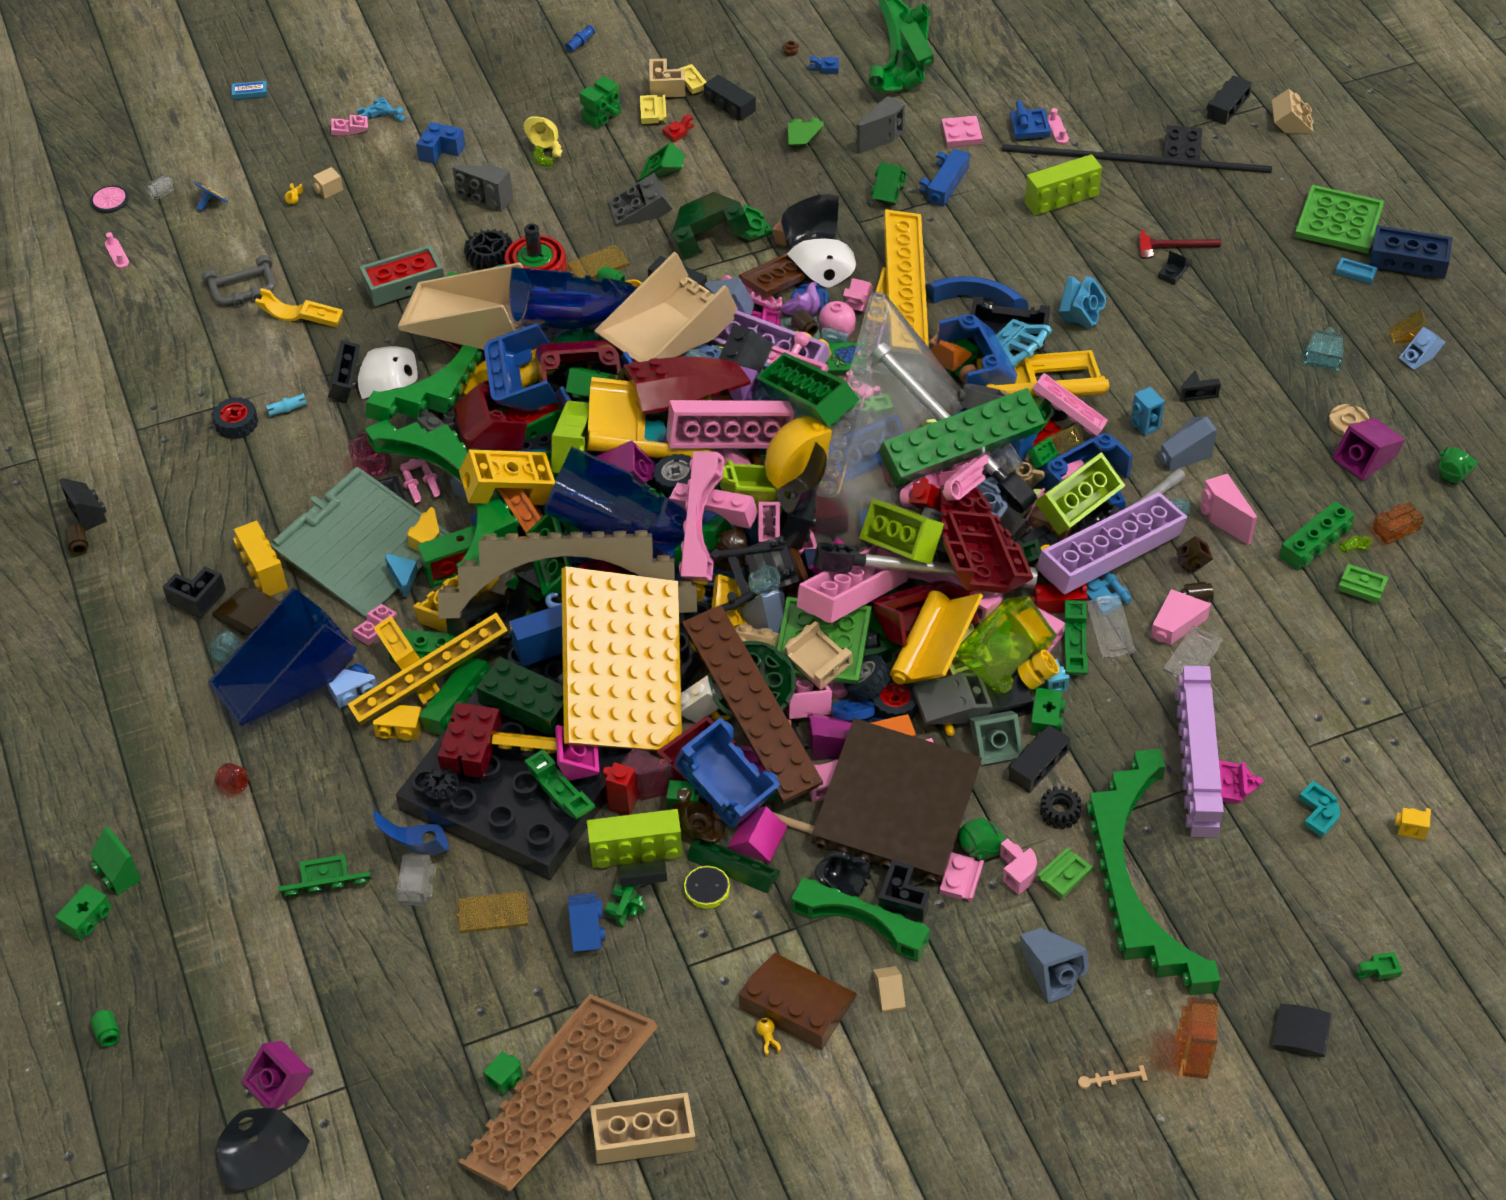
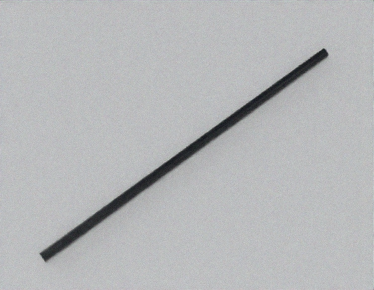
M1002 144V151L1080 158L1092 154L1095 159L1272 173V166Z

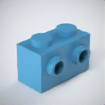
M1151 387L1134 394L1130 422L1144 436L1161 428L1165 401Z

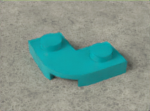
M1312 781L1300 793L1299 800L1315 810L1305 820L1304 826L1323 838L1336 825L1341 813L1337 803L1338 798L1315 781Z

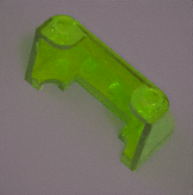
M1029 596L1008 598L1002 601L964 639L956 652V656L996 693H1006L1012 688L1014 680L1011 675L1018 666L1035 650H1047L1050 648L1057 634Z

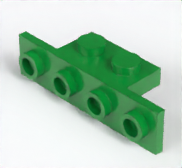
M345 854L299 862L302 883L280 886L278 891L281 894L285 893V896H295L301 890L308 889V893L321 891V887L331 886V889L345 887L344 883L348 882L360 885L367 883V879H372V874L369 871L349 875Z

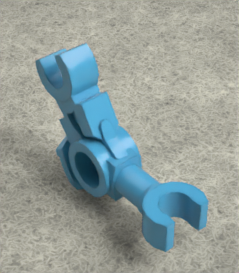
M383 97L374 99L373 105H369L368 108L362 107L357 109L358 115L367 116V119L388 114L393 115L399 122L406 118V116L401 114L404 111L402 107L391 108V105Z

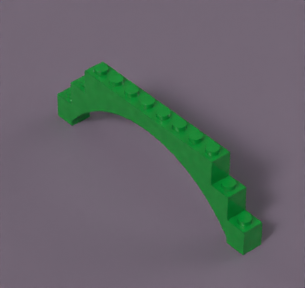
M449 272L446 277H448V276H453V275H458V274H457V273H453V272ZM463 345L454 359L434 375L409 386L381 392L373 390L366 401L365 417L380 422L387 419L389 422L392 417L399 413L418 419L421 412H425L426 408L447 414L450 408L455 406L457 396H461L464 384H468L470 374H474L477 363L481 362L484 350Z
M386 419L365 428L368 443L376 454L381 452L394 453L427 461L450 473L463 485L459 470L467 455V449L463 442H459L457 433L454 430L451 431L447 424L429 432L425 428H421L417 422L397 430L395 425L391 426ZM497 490L493 492L488 504L475 503L478 512L475 535L463 560L456 564L457 570L460 563H463L464 560H476V563H479L478 541L485 534H497V537H505V534L509 533L518 534L517 527H519V522L515 515L512 516L510 514L508 505L502 503L501 496Z
M1161 749L1134 751L1133 760H1130V770L1112 772L1111 781H1108V791L1090 793L1089 802H1086L1087 816L1091 815L1092 820L1090 821V831L1096 837V840H1094L1095 852L1100 854L1098 861L1099 870L1104 872L1105 876L1103 878V888L1109 894L1107 899L1108 909L1113 911L1114 915L1112 917L1113 931L1118 933L1116 939L1117 949L1122 951L1124 960L1149 958L1150 968L1155 970L1156 978L1182 975L1183 986L1188 988L1189 995L1217 993L1220 977L1216 961L1207 960L1190 951L1163 930L1145 909L1131 884L1124 858V830L1138 800L1157 780H1163L1165 763Z

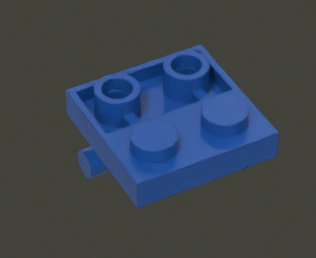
M1017 101V110L1010 111L1009 115L1015 140L1050 137L1051 130L1045 108L1026 110L1023 102Z

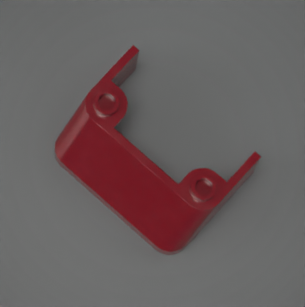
M606 340L542 344L537 347L535 353L539 383L547 380L546 371L556 370L560 364L600 361L604 366L611 367L613 375H618L621 370L619 354L613 345Z
M487 380L479 383L455 403L454 415L461 442L469 448L507 451L523 450L527 422L508 421L501 411L495 410L502 405L496 404L492 399L489 381Z
M934 581L876 598L872 601V606L886 638L892 641V643L906 646L908 631H911L930 591H939L950 600L974 595V591L966 590L964 587L948 581ZM975 612L971 624H978L977 612Z

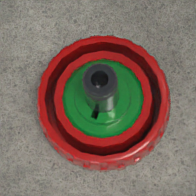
M530 223L524 228L525 237L513 242L506 250L504 263H521L533 289L536 286L549 288V291L557 288L566 278V254L563 246L557 240L540 235L538 225Z

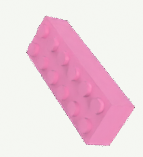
M670 400L666 438L670 448H768L770 441L777 431L788 422L794 420L795 412L790 401Z
M873 545L860 552V554L907 558L877 545ZM853 566L852 570L848 573L824 571L799 584L797 607L808 614L821 618L824 622L832 623L907 582L909 571Z

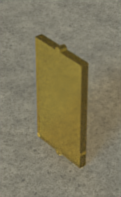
M617 245L567 263V266L572 271V276H575L580 284L595 279L598 270L603 266L619 270L630 265L624 252H621Z
M526 891L459 898V913H457V917L460 920V933L529 926L528 911L530 908L527 905Z

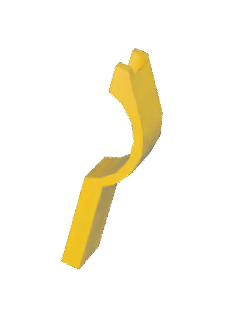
M263 288L260 289L261 300L257 298L255 300V305L282 321L291 322L301 318L337 328L343 315L342 309L305 300L303 304L298 306L284 304L270 290Z
M392 616L373 627L401 670L420 660V657ZM433 681L416 693L422 703L426 705L428 704L427 701L434 697L440 688Z

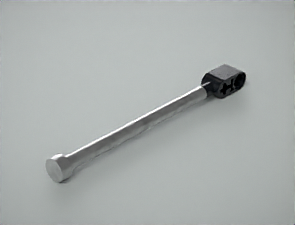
M885 342L872 352L870 357L877 364L882 362L938 421L950 417L944 408L890 354L892 349ZM987 454L989 462L983 467L998 482L996 486L1000 490V495L1016 512L1023 513L1037 500L1036 493L1015 472L1007 474Z
M829 542L817 544L812 563L819 570L843 573L850 572L853 566L957 576L951 563L932 561L931 564L908 558L856 553L857 550L851 545ZM1030 567L1033 579L1021 585V587H1035L1037 582V570L1035 567Z

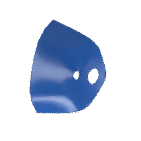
M374 809V821L378 829L403 848L425 857L437 856L449 851L446 835L439 825L426 824L399 827L385 819ZM432 831L436 834L433 841L428 843L422 841V837L426 832Z

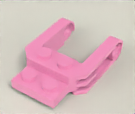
M987 454L978 455L923 477L927 478L930 484L939 489L941 485H944L943 495L946 500H959L985 480V476L982 474V466L988 463L989 460ZM922 477L913 480L901 490L900 501L903 507H916L909 503V493L911 496L913 483H919Z

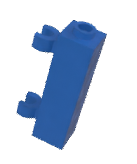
M953 148L949 156L944 152L937 154L936 158H938L936 165L941 167L932 182L927 178H922L919 182L921 185L919 192H928L927 202L945 206L969 168L970 153Z

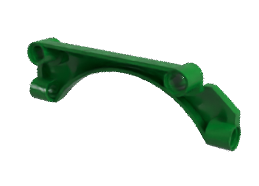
M878 0L889 32L890 56L885 66L872 65L870 67L869 85L880 94L899 92L903 89V86L907 90H911L925 81V68L918 69L901 47L900 28L916 21L927 41L929 9L923 3L912 9L902 0Z

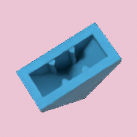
M387 554L385 555L386 568L403 597H407L418 573L417 561Z

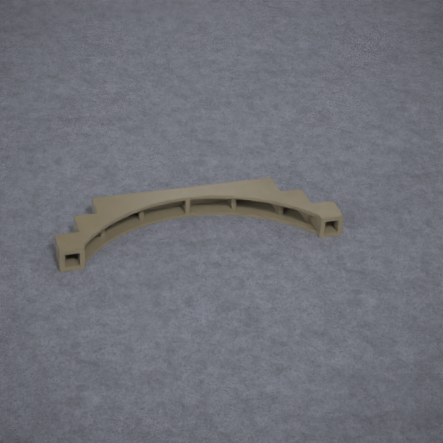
M637 530L635 534H626V531H614L613 534L594 531L591 532L592 535H583V532H571L570 535L561 536L560 532L548 533V536H540V533H528L527 536L518 537L517 533L505 534V537H497V534H485L478 541L479 563H476V560H464L458 566L459 589H456V586L448 585L443 586V589L439 590V619L461 618L463 614L462 609L485 585L503 573L528 562L561 556L587 557L621 566L642 577L675 581L674 558H670L669 555H658L657 559H653L652 533H648L647 530ZM680 580L678 583L679 613L697 612V584L692 583V580Z

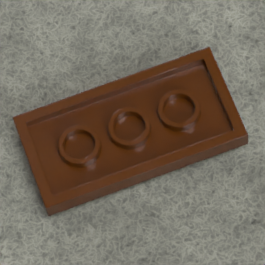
M788 253L739 274L742 283L746 287L765 298L810 277L787 255Z

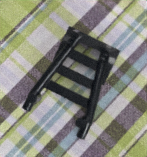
M783 536L752 546L724 550L715 549L709 553L715 563H719L721 558H728L741 596L736 598L734 592L728 593V602L722 604L725 612L738 608L765 591L768 592L776 588L780 590L791 585L797 586L800 583ZM771 552H780L786 568L778 573ZM762 553L771 576L765 582L761 576L754 554ZM745 555L756 585L750 591L736 556Z

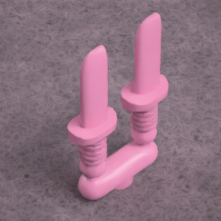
M410 459L408 462L400 465V470L403 472L406 481L403 485L405 489H409L415 504L421 501V495L417 489L419 482L417 479H413L410 473L411 470L422 467L425 475L423 477L424 483H428L434 498L440 495V489L436 482L438 479L437 474L432 473L427 464L428 462L421 459Z

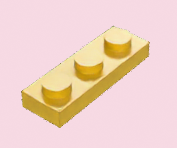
M497 732L492 737V744H499L498 748L511 749L512 746H519L520 750L534 751V748L544 749L546 753H556L557 750L556 738L502 732Z

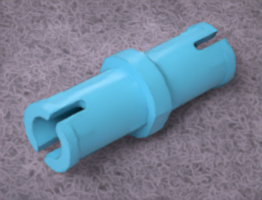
M304 393L288 399L283 398L282 401L266 405L270 417L284 412L289 413L295 408L307 405Z

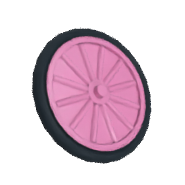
M106 186L94 192L90 203L99 212H114L127 204L129 195L122 187Z

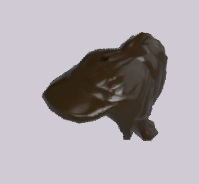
M733 525V528L729 531L716 533V537H722V539L716 544L714 550L748 546L745 527ZM745 555L736 556L740 568H742L745 564ZM721 558L719 563L714 562L718 568L724 571H732L728 558Z
M687 788L677 790V798L680 801L674 803L671 810L678 809L680 828L687 835L708 843L719 841L724 836L725 826L719 819L714 817L712 804L707 803L706 806L702 802H690L691 790Z

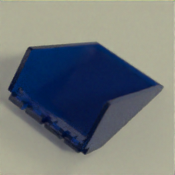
M292 588L208 681L213 691L241 726L333 682L354 658L353 654L357 648L331 617L325 611H322L321 607L295 588Z

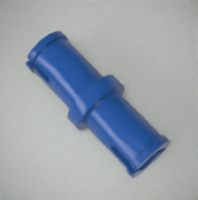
M587 25L581 32L574 34V37L565 43L566 50L572 53L580 45H584L586 40L595 34L593 26Z

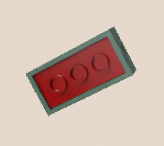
M431 245L360 266L363 284L374 306L413 295L418 282L444 277L443 268Z

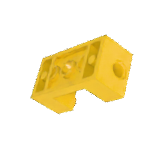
M469 450L459 470L468 503L488 504L495 488H523V491L533 505H545L556 485L546 452Z

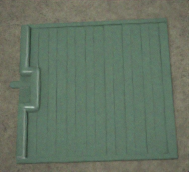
M355 467L332 487L322 500L312 496L311 501L316 505L307 513H303L273 539L270 545L272 550L367 620V613L380 604H384L399 590L386 568L385 555L391 554L417 561V572L422 569L419 552L408 547L407 538L408 530L418 523L422 512L365 471ZM438 525L440 537L446 534H450L447 530Z

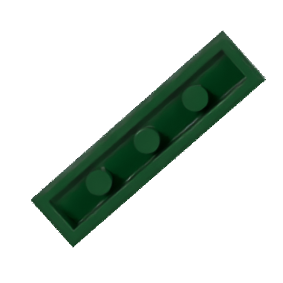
M697 839L690 845L689 861L701 866L717 867L724 871L727 877L764 893H768L780 874L778 869L716 843H708Z

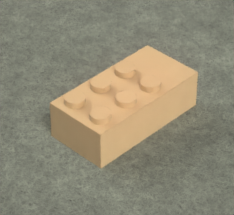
M688 1092L590 1106V1120L597 1164L695 1151V1132Z

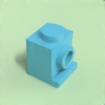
M1055 659L1059 667V673L1049 680L1045 679L1043 686L1045 689L1062 692L1068 691L1070 677L1068 674L1066 675L1064 667H1060L1058 660Z

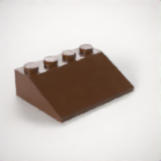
M774 953L750 976L740 991L739 1009L759 1019L768 1018L772 1020L775 1027L823 1050L857 996V993Z

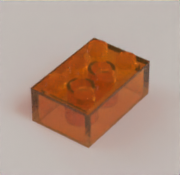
M1188 997L1187 1005L1182 1006L1181 1018H1179L1175 1037V1044L1178 1046L1175 1052L1174 1065L1179 1066L1178 1076L1208 1079L1217 1046L1218 1000Z

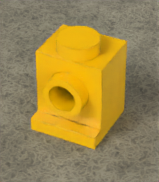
M1403 808L1401 813L1397 812L1394 825L1398 826V835L1425 840L1430 828L1431 809L1426 808L1425 811H1419L1414 808Z

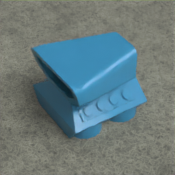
M1086 275L1084 281L1080 283L1076 278L1068 276L1058 313L1064 322L1078 323L1089 329L1097 324L1099 311L1104 309L1106 305V295L1096 279Z

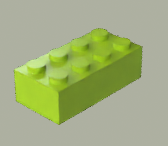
M1091 154L1027 174L1025 204L1035 216L1098 196L1102 166Z
M1101 452L1034 502L1059 535L1071 528L1126 485Z
M872 498L859 539L912 560L931 564L944 523L891 503Z
M678 809L587 820L593 868H606L612 865H627L636 862H652L660 859L683 857Z

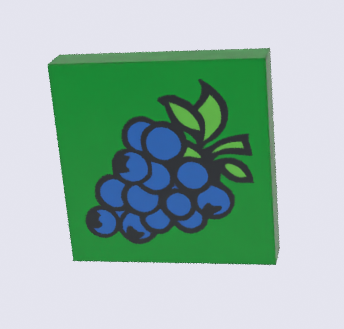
M828 343L832 353L827 361L828 373L832 375H846L848 371H851L853 375H866V343Z

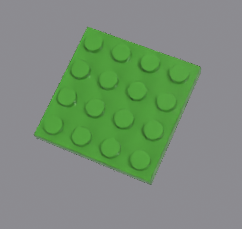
M1312 185L1295 232V237L1368 254L1384 201Z
M787 597L777 650L785 656L784 647L788 640L798 636L805 626L817 621L820 630L842 650L847 648L852 652L853 664L831 682L858 684L872 611L871 606L863 605L838 620L828 623L798 608V598ZM793 665L796 677L808 679Z

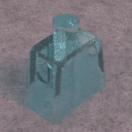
M1327 327L1324 331H1315L1306 347L1303 363L1340 371L1343 359V336L1336 334V330L1332 327Z

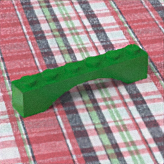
M803 877L791 897V911L811 919L839 916L861 921L880 932L890 942L897 954L916 962L919 961L929 942L930 928L926 927L923 923L911 921L901 914L886 911L879 905L869 904L862 901L859 897L849 896L836 888L824 886L814 879L809 880Z

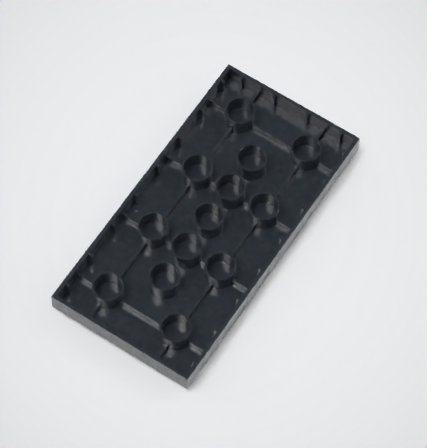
M545 600L536 612L549 609ZM697 601V612L679 613L681 693L703 664L699 654L691 647L690 638L682 626L683 621L712 608V606L701 601ZM512 642L502 655V658L521 666ZM563 654L524 666V668L559 683L558 677L563 673ZM476 690L465 703L484 706L479 704ZM500 713L502 723L500 732L551 737ZM445 730L396 793V799L400 811L428 824H437L443 831L551 880L588 828L587 820H593L607 800V777L604 775L603 769L605 767H612L614 762L630 767L642 750L598 747L599 773L569 781L578 792L582 791L595 805L594 809L576 820L551 799L525 764L526 759L542 750L539 748H534V751L520 750L519 746H512L511 749L498 748L499 744H495L484 778L464 775L462 758H459L461 773L457 774L459 780L457 791L445 799L429 797L423 790L422 782L425 779V774H430L432 769L440 770L437 755L446 733ZM557 750L556 753H547L556 762V767L561 772L557 764ZM444 779L436 781L437 785L440 783L445 784Z

